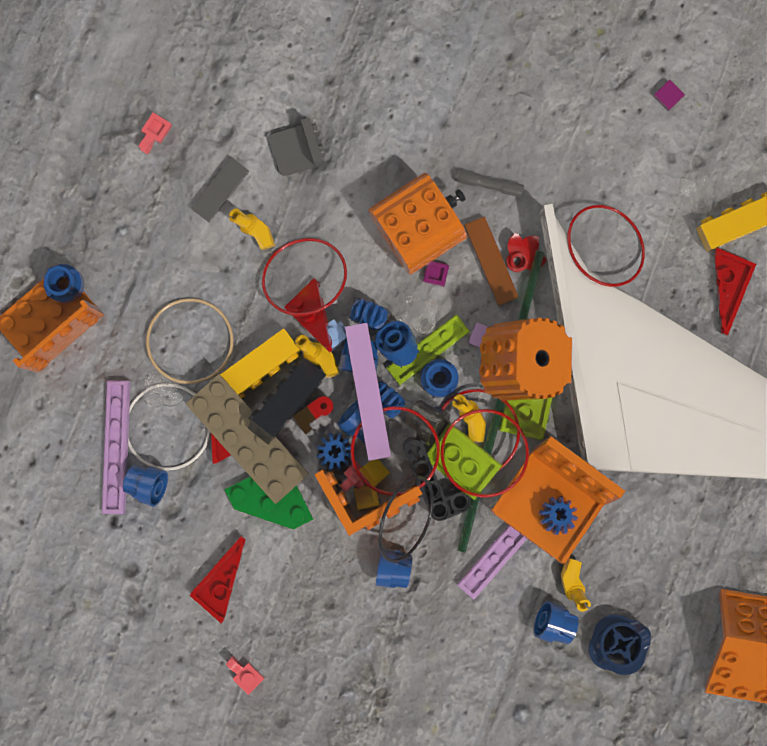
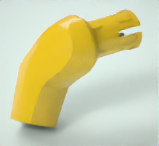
M237 208L230 211L229 220L239 225L241 232L255 237L261 250L275 246L270 228L253 214L246 215Z
M300 335L296 338L295 343L297 344L295 345L303 351L304 358L320 366L323 373L326 374V378L340 374L332 352L329 353L318 342H311L306 335Z
M460 394L454 397L458 403L452 401V405L459 410L460 416L480 409L474 401L467 400ZM482 412L463 418L468 425V437L476 442H484L486 421Z
M568 558L561 572L562 585L566 597L575 603L579 611L583 612L588 610L587 606L590 607L591 603L585 595L586 589L579 578L582 562Z

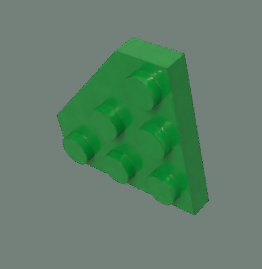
M251 476L224 489L234 510L293 530L314 520L297 485L276 504Z

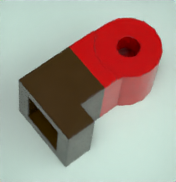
M319 397L295 414L293 418L307 435L313 431L310 426L320 417L328 416L332 413L333 402L328 397Z

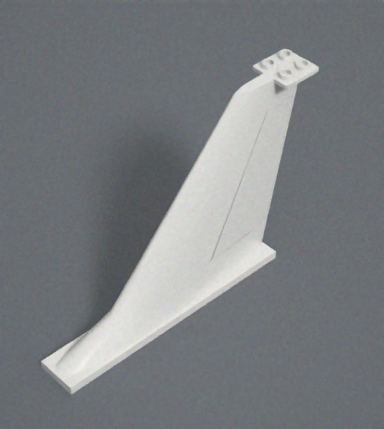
M553 204L544 205L539 214L558 325L564 326L567 336L572 337V370L569 389L581 459L598 471L767 479V378L619 287L600 285L586 277L578 269L570 255L567 234L554 214ZM571 242L574 256L580 266L595 279L610 283L586 267Z

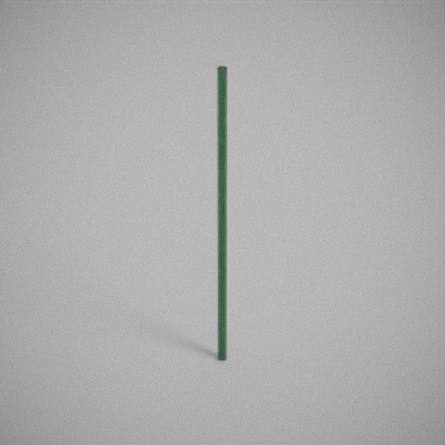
M542 251L535 252L518 320H524L528 317L544 256ZM497 398L494 410L503 413L505 403ZM494 413L484 450L490 455L493 451L501 416ZM477 497L476 500L470 499L471 503L467 511L457 551L466 553L480 497Z

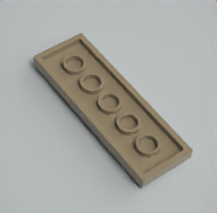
M220 374L185 403L275 504L309 475L306 469L277 437L268 445L248 429L251 422L248 418L253 413V410Z

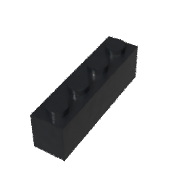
M306 358L301 364L295 363L289 371L291 374L289 378L283 377L276 386L278 390L275 394L269 393L262 402L264 404L262 409L256 408L248 418L251 420L248 429L268 445L319 387L326 376L325 373Z

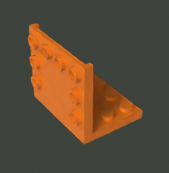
M63 278L59 283V287L62 290L69 286L68 278ZM42 279L0 316V331L23 357L22 359L15 358L12 360L17 367L39 372L86 330L95 325L105 314L84 290L82 295L71 303H60L53 300L46 294L44 279Z
M550 436L533 448L529 454L528 465L521 480L512 489L500 496L490 512L558 562L565 564L602 507L620 499L625 490ZM524 463L522 464V466L520 467V469L515 474V476L513 477V479L507 487H509L519 477L524 467ZM562 496L564 503L567 500L571 501L570 509L573 507L577 508L572 515H576L578 519L572 521L575 527L573 529L568 528V533L562 534L560 531L558 535H554L553 528L548 532L545 531L547 523L540 524V521L545 519V517L540 516L539 511L545 510L542 504L544 502L549 503V498L554 497L557 501V498ZM559 511L556 512V514H557L556 519H557V520L561 519V518L559 517L561 513H560Z
M321 470L314 474L349 536L364 527L370 530L380 524V518L388 501L354 519L347 507L349 503L344 491L339 492L335 486L338 481L333 472ZM417 485L407 489L406 491L408 492L403 495L395 496L386 514L388 519L400 512L399 507L404 504L410 507L420 501L419 496L422 495V492Z
M721 589L719 601L723 639L706 681L705 693L767 704V596Z

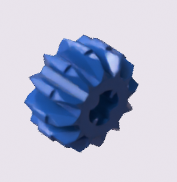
M357 299L352 305L349 318L357 324L367 323L368 328L378 331L385 325L388 311L371 301Z
M378 382L382 408L392 406L404 407L406 404L405 400L398 392L384 382ZM402 410L383 411V413L389 418H394Z
M329 433L330 442L322 437L321 441L326 444L325 447L317 445V449L324 450V453L317 454V458L325 456L326 459L321 462V465L324 466L330 461L329 470L333 469L334 463H336L337 469L341 470V461L346 466L349 465V462L344 458L345 456L351 458V454L347 453V450H351V445L345 447V444L349 442L348 437L343 442H340L341 433H338L336 440H334L333 434ZM333 445H337L336 448H341L338 458H333L334 455L330 456L329 454Z
M562 496L558 497L557 501L554 497L549 498V503L544 502L542 504L545 510L539 511V515L545 517V519L540 521V524H548L545 531L548 532L553 528L554 535H558L560 531L562 534L568 533V528L573 529L575 527L572 521H576L578 517L572 515V513L577 508L573 507L570 509V500L564 503ZM558 511L561 513L559 516L561 519L559 520L556 519V512Z

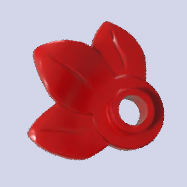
M514 233L507 243L509 254L506 264L511 271L521 272L525 269L535 271L545 264L547 258L537 253L539 236L531 235L522 239L518 233ZM516 257L520 260L518 265H515L513 262Z

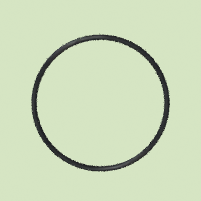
M414 476L404 481L393 493L385 507L380 522L378 542L382 556L389 562H399L407 558L420 544L428 529L433 512L434 495L432 486L425 477ZM421 479L427 484L430 491V510L427 522L421 536L412 549L398 559H391L385 554L382 546V530L386 514L398 492L407 483Z

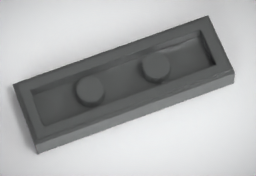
M231 157L191 209L210 223L250 171Z

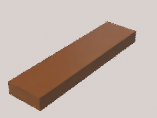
M485 216L465 224L464 227L497 305L500 306L519 298Z

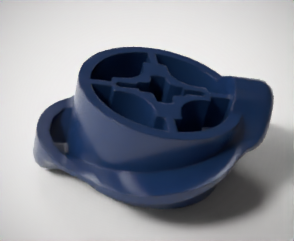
M621 615L605 616L598 621L594 628L588 649L589 659L601 669L620 675L633 674L645 662L646 654L650 647L651 632L639 621L631 620ZM623 626L632 634L623 637L620 632L616 631L615 627ZM609 632L608 636L610 641L609 644L606 647H604V639L606 634ZM618 641H625L621 644V649L616 648L619 644ZM635 643V650L631 656L630 646ZM617 653L620 658H623L624 663L616 664L607 655Z

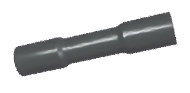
M461 169L457 180L458 183L474 187L479 186L519 198L522 197L524 189L522 184L501 181Z

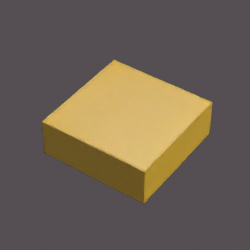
M379 459L369 461L360 469L372 486L377 485L390 473Z
M367 485L362 486L360 489L353 488L358 510L379 506L376 491Z

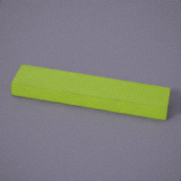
M456 314L417 344L419 353H417L413 362L402 366V368L392 363L387 367V370L397 383L401 385L470 331Z

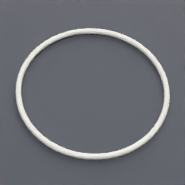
M158 384L141 392L130 404V412L140 397L156 388L176 387L189 392L193 396L196 393L177 384ZM207 431L205 443L195 457L175 467H160L148 463L135 452L129 439L128 447L139 461L149 467L153 466L165 471L177 470L188 466L203 453L211 432Z

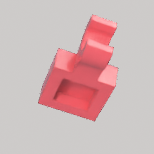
M152 113L141 130L146 136L138 146L140 150L148 155L155 141L160 144L162 143L172 124L157 114Z
M356 461L355 463H356V465H357V468H358L360 474L363 476V478H364L366 481H368V480L366 479V477H365V476L361 473V471H360V469L362 468V466ZM353 465L344 472L347 479L340 487L347 492L352 486L360 489L364 485L355 472Z
M232 656L226 663L227 667L236 673L233 680L248 695L265 678L250 662L243 666Z

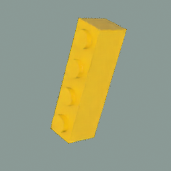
M767 192L761 194V199L754 201L751 198L740 203L741 207L736 210L730 207L720 212L722 216L714 219L713 216L701 220L702 225L698 226L696 230L706 252L766 227Z
M283 328L220 375L243 399L245 397L244 392L250 388L255 390L263 384L262 379L268 375L270 377L276 375L281 371V365L285 362L288 364L294 362L299 358L298 353L301 351Z

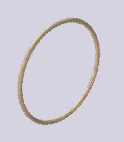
M195 298L180 299L167 304L152 319L146 335L147 353L153 366L166 378L183 384L201 383L217 375L227 364L233 349L232 328L223 312L213 304ZM182 302H199L210 306L222 316L229 329L230 347L225 361L213 374L199 380L185 381L169 376L158 367L150 351L149 338L154 322L167 308Z

